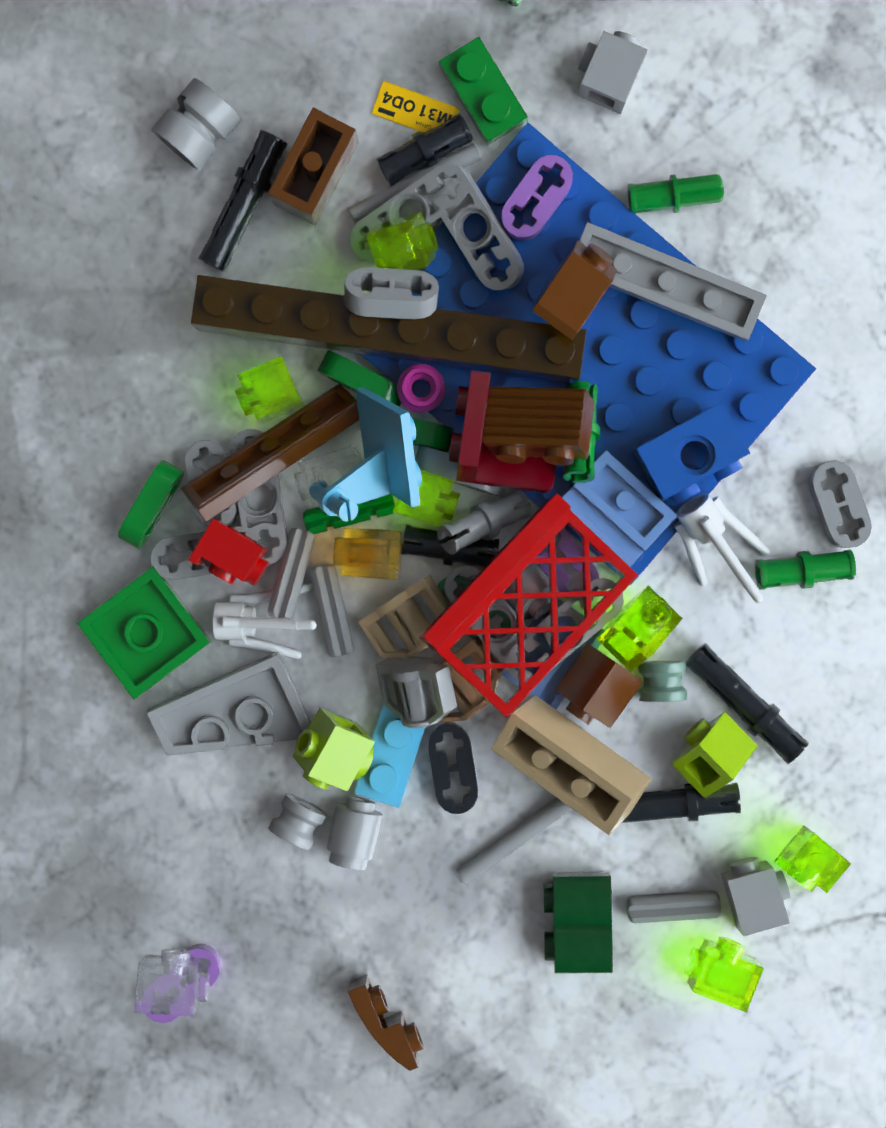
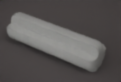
M292 528L289 531L286 549L282 556L268 606V614L272 618L293 619L314 544V534L307 530Z
M333 564L314 567L311 569L310 575L328 654L330 657L350 654L353 652L354 647L336 567Z
M716 891L635 895L627 899V914L632 923L718 918L721 913L720 896Z

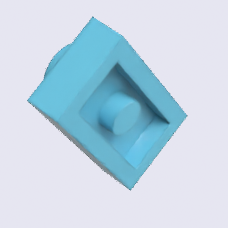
M383 704L372 737L375 741L372 763L366 774L358 780L354 794L399 808L425 727L408 728L403 726L401 718Z

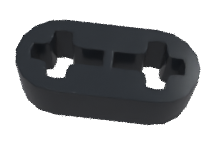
M444 723L436 727L429 738L428 750L435 794L438 804L445 811L452 814H462L469 811L475 805L478 798V785L471 740L468 732L462 726L456 723ZM452 732L454 739L463 740V746L456 748L457 764L448 765L445 750H437L436 743L443 741V733ZM458 771L461 785L465 787L470 786L471 793H466L463 796V803L454 804L451 796L445 797L443 794V790H447L451 786L449 772Z

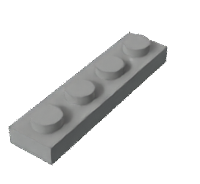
M587 222L580 242L585 246H588L589 243L599 246L613 259L611 265L617 269L613 282L609 287L744 342L749 340L766 299V294Z

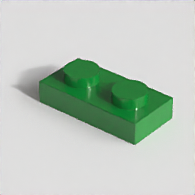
M480 37L475 38L438 61L441 71L487 146L528 122L527 114Z

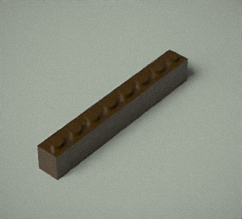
M197 275L191 324L198 331L564 383L578 382L580 379L587 329H580L574 339L571 340L550 324L437 308L431 316L424 319L364 317L356 315L347 309L344 303V295Z

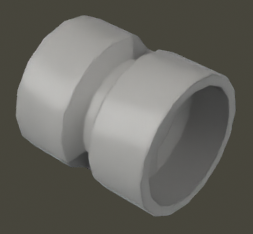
M193 78L177 97L178 110L167 109L152 127L151 131L181 159L200 171L216 151L213 143L216 138L225 140L242 119L217 93L200 80Z

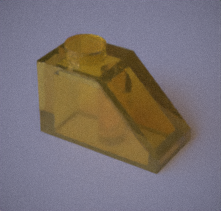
M344 528V538L335 537L333 565L342 566L341 576L400 580L403 532L398 530Z

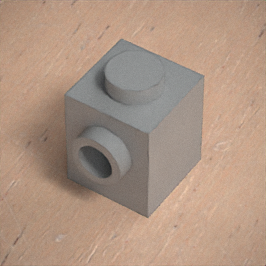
M603 31L598 45L591 42L588 43L578 69L586 73L581 82L578 96L621 114L648 49L641 47L640 41L628 33L615 31L614 34Z
M749 857L731 863L732 870L721 873L736 928L743 937L790 923L783 901L790 898V892L782 870L775 872L774 867L766 860L759 862L758 857Z

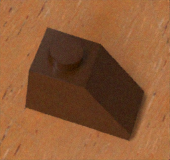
M578 240L544 284L532 311L573 340L613 282L617 270L611 265L613 259L599 246L593 243L585 246Z

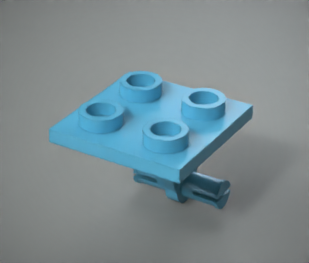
M365 387L355 389L365 460L331 486L321 480L319 484L314 482L309 489L310 497L318 501L320 509L327 515L339 516L343 521H348V518L353 520L357 516V504L388 494H392L410 507L420 505L418 486L421 485L422 476L414 457L413 441L416 438V427L408 411Z

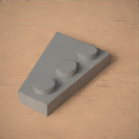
M278 651L151 707L147 711L148 718L166 755L224 750L225 747L256 744V746L272 745L274 742L297 740L311 723Z

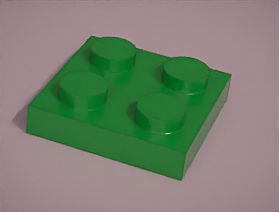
M154 566L77 623L133 700L137 699L212 643L211 639L167 580L161 577Z

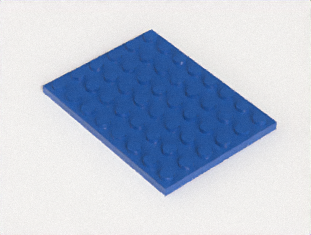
M527 122L476 182L501 223V215L505 203L539 158L546 155H557L564 158L571 166L573 172L571 188L541 232L535 238L528 241H516L510 238L524 263V273L521 281L515 287L508 290H492L485 287L475 274L444 222L438 226L402 269L425 271L434 276L439 285L437 309L549 324L534 313L532 309L544 284L578 240L580 241L587 222L694 266L696 265L634 212L632 213L626 205ZM556 168L550 173L541 170L539 174H541L543 180L537 193L543 197L550 186L555 185L560 188L563 185L559 181L561 172ZM531 200L523 211L520 212L513 209L511 211L515 217L513 226L517 229H520L524 224L532 227L535 223L531 220V215L537 204ZM474 213L465 219L463 224L465 236L473 242L479 241L485 236L487 223L482 215ZM496 238L490 246L476 250V254L480 257L483 253H488L495 264L494 269L490 271L493 278L502 277L506 280L508 278L506 269L511 266L509 259L499 260L494 255L491 248L500 245ZM608 287L581 328L587 329L579 381L590 382V386L593 384L598 386L596 424L600 426V438L595 442L594 461L607 450L654 493L632 453L633 450L721 402L724 403L747 448H749L813 374L816 368L758 318L749 340L744 342ZM412 293L413 296H420L418 293ZM360 354L390 381L398 384L401 374L413 365L425 364L435 368L443 377L445 394L441 403L428 413L442 425L453 428V432L463 433L465 416L455 415L459 386L469 387L471 371L491 373L489 388L490 386L567 388L570 384ZM418 380L413 383L412 392L416 397L423 398L430 393V386L426 381ZM685 444L681 450L682 463L691 470H699L705 460L703 450L696 444ZM556 465L554 484L549 492L522 491L529 500L540 508L548 498L556 493L563 497L575 483L571 482V479L567 481L563 478L564 465ZM712 474L696 483L700 492L676 505L671 497L662 502L674 513H677L678 509L693 497L704 493L710 494L720 481L717 482ZM677 517L631 566L638 574L636 579L677 532L674 528V525L679 522ZM566 524L564 528L581 543V537ZM589 545V551H590L592 554H594L596 557H597V556H600V555ZM603 562L619 577H622L608 562Z

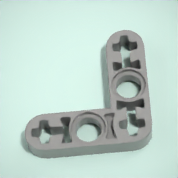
M442 164L435 167L358 221L353 226L349 235L350 247L358 258L364 261H382L443 220L475 274L485 287L492 290H508L515 287L521 281L524 273V263L514 244L472 176L466 169L458 165ZM445 175L448 178H459L460 183L455 187L457 196L454 198L451 195H442L434 200L433 203L439 207V210L435 212L432 201L422 193V190L426 188L427 194H435L445 186L442 179ZM410 199L416 200L423 210V217L420 223L412 228L405 226L400 218L401 206ZM474 213L482 215L487 223L485 236L476 242L469 240L463 231L465 219ZM387 215L389 223L384 220V216ZM391 225L400 234L398 239L396 233L388 232L377 241L380 247L379 250L365 248L364 243L369 239L366 232L368 229L379 232ZM496 238L500 245L492 247L491 250L499 260L509 259L511 266L506 269L508 276L506 280L502 277L493 278L490 271L494 269L495 264L488 253H483L480 257L476 254V250L490 246Z
M257 429L240 431L230 444V455L245 446L247 439H255L263 434V432ZM279 474L264 483L271 489L273 494L271 505L263 511H255L250 508L246 496L237 501L241 526L232 527L241 533H246V536L254 541L261 540V532L268 530L270 537L279 539V547L272 549V557L265 558V555L263 559L269 562L268 566L282 560L288 538ZM205 532L168 537L160 540L151 552L152 567H155L161 577L173 580L212 574L208 571L212 564L208 560L202 565L203 568L195 570V564L190 561L178 563L177 572H172L171 566L163 565L161 561V556L169 554V546L171 545L175 546L176 552L194 551L191 541H200Z
M467 565L459 566L450 572L445 582V594L450 602L456 598L453 592L458 588L457 583L454 581L457 576L462 574L463 577L469 579L472 576H476L480 570ZM606 578L595 579L591 581V590L597 587L598 590L605 591L608 588L611 589L616 583ZM623 593L613 602V608L601 615L596 624L577 641L554 668L618 615L624 603ZM570 597L557 608L558 618L563 616L570 617L578 625L583 618L577 612L570 609V606L579 601L581 609H584L583 597ZM505 599L496 600L489 607V612L493 610L505 612L511 620V628H516L515 611ZM550 615L535 627H550ZM482 616L471 626L472 629H482ZM551 632L543 633L544 639L551 647ZM517 633L507 634L502 638L490 637V650L500 663H518L516 655ZM524 633V648L526 652H532L541 645L533 640L537 633ZM483 634L478 635L483 641ZM545 652L536 662H544L549 656L548 653ZM505 668L518 681V671L515 668ZM526 669L525 676L527 680L532 673Z

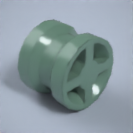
M686 661L638 662V672L643 676L644 686L639 691V701L674 702L687 700V690L682 686V675L686 672Z

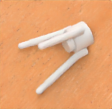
M704 493L684 503L676 513L679 522L674 525V528L684 542L699 585L705 586L707 578L694 541L696 539L701 544L713 542L756 603L762 602L763 596L721 536L725 531V527L722 524L723 521L761 555H768L769 548L725 508L718 496L711 499L709 494Z
M312 582L302 584L300 594L313 591ZM273 590L249 595H230V602H216L213 613V633L216 640H229L230 647H247L271 654L278 651L280 656L300 659L302 652L247 636H254L256 629L314 630L317 624L313 620L257 618L256 609L248 607V605L270 601Z

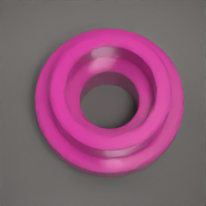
M417 364L407 368L401 374L397 384V394L401 403L407 409L413 412L425 413L435 409L441 403L445 394V383L442 375L435 368L425 364ZM418 380L426 381L430 386V393L423 398L416 397L412 392L414 382Z

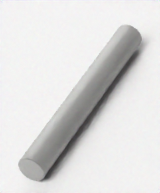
M472 143L437 161L438 164L430 168L426 167L347 209L356 224L435 167L442 164H453L465 169L481 161V156L475 144Z
M557 797L458 868L456 870L464 883L469 885L572 810V808Z

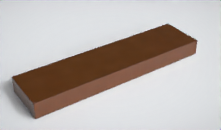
M337 384L185 484L181 488L183 493L204 521L207 522L359 421L357 400L341 384Z

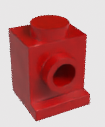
M214 518L188 559L195 565H203L208 560L212 563L208 571L231 585L234 584L236 579H239L242 582L255 586L269 564L267 560L263 559L268 550L266 547L221 520Z

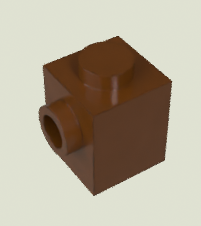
M587 643L555 690L570 701L565 709L578 719L589 725L595 718L611 729L643 681Z

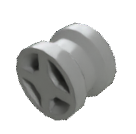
M286 793L281 802L283 810L279 817L272 819L268 829L290 844L310 850L314 842L313 832L316 826L324 823L327 814L314 804L298 796Z

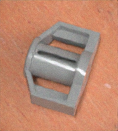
M427 657L406 660L387 658L375 664L383 704L401 718L403 726L408 728H424L434 725L457 707L449 666L433 664V660Z

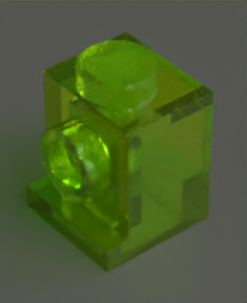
M804 825L774 860L777 865L811 893L817 886L828 893L851 865L847 859Z

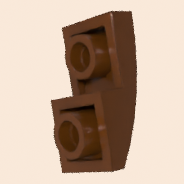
M368 974L351 980L347 992L359 1017L373 1038L396 1062L407 1070L411 1071L418 1068V1051L424 1050V1045L415 1022L407 1024L402 1011L384 1018L383 1014L389 1012L385 995L380 985L372 987Z

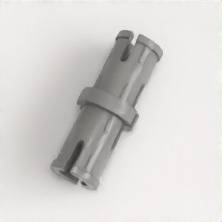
M515 489L489 504L485 502L478 503L470 508L469 514L439 526L437 530L439 540L457 534L455 538L441 544L442 547L449 554H455L460 549L480 539L488 541L497 537L500 529L531 515L532 508L530 503L520 508L519 506L513 508L514 505L528 499L527 495L522 490Z

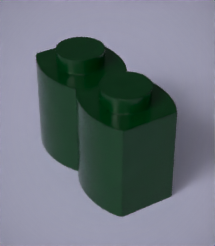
M552 872V884H543L544 913H553V932H544L545 961H554L555 973H613L612 889L610 873Z

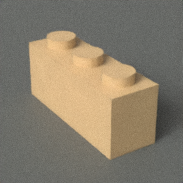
M536 695L511 714L491 749L607 835H610L631 813L652 780L651 777Z

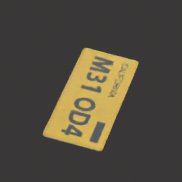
M383 81L372 114L425 133L459 113L460 109Z

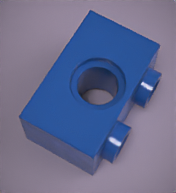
M721 402L636 448L632 453L655 495L661 501L671 497L676 505L700 492L696 484L700 480L713 474L718 482L741 470L743 467L739 459L750 454V451L724 403ZM685 444H696L703 450L705 460L699 470H691L682 463L681 450Z

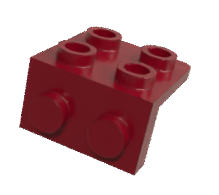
M471 371L469 387L459 386L455 415L465 416L463 433H452L449 461L458 463L456 481L539 493L549 492L554 484L556 465L545 462L543 457H528L524 463L519 464L502 462L496 459V456L483 443L482 436L484 434L485 416L487 415L486 407L488 406L487 398L489 397L491 373Z

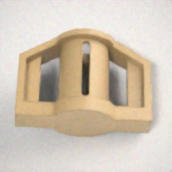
M430 574L358 621L381 658H412L428 647L418 637L431 624L413 596L420 592L436 617L449 605ZM384 615L386 616L407 649L396 648L378 619Z

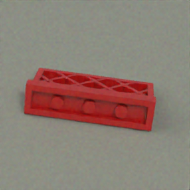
M557 493L548 498L418 637L432 651H435L505 718L518 707L638 576L631 567L570 510L571 506ZM566 524L581 537L582 557L556 558L555 536ZM548 545V558H536ZM589 545H590L600 556L590 557ZM608 562L622 577L609 591H591L590 563ZM582 563L583 591L557 592L556 564ZM529 564H548L549 592L523 593L522 572ZM515 580V593L502 594ZM583 597L584 618L577 626L558 627L557 598ZM591 597H603L591 608ZM516 599V628L489 629V607L496 600ZM523 599H550V627L524 628ZM482 616V629H469ZM551 632V654L544 662H525L524 633ZM558 632H570L559 644ZM517 633L518 663H491L490 634ZM483 634L484 664H464L450 651L463 635ZM538 667L526 680L525 668ZM518 668L519 689L506 703L491 690V669ZM470 669H484V682Z

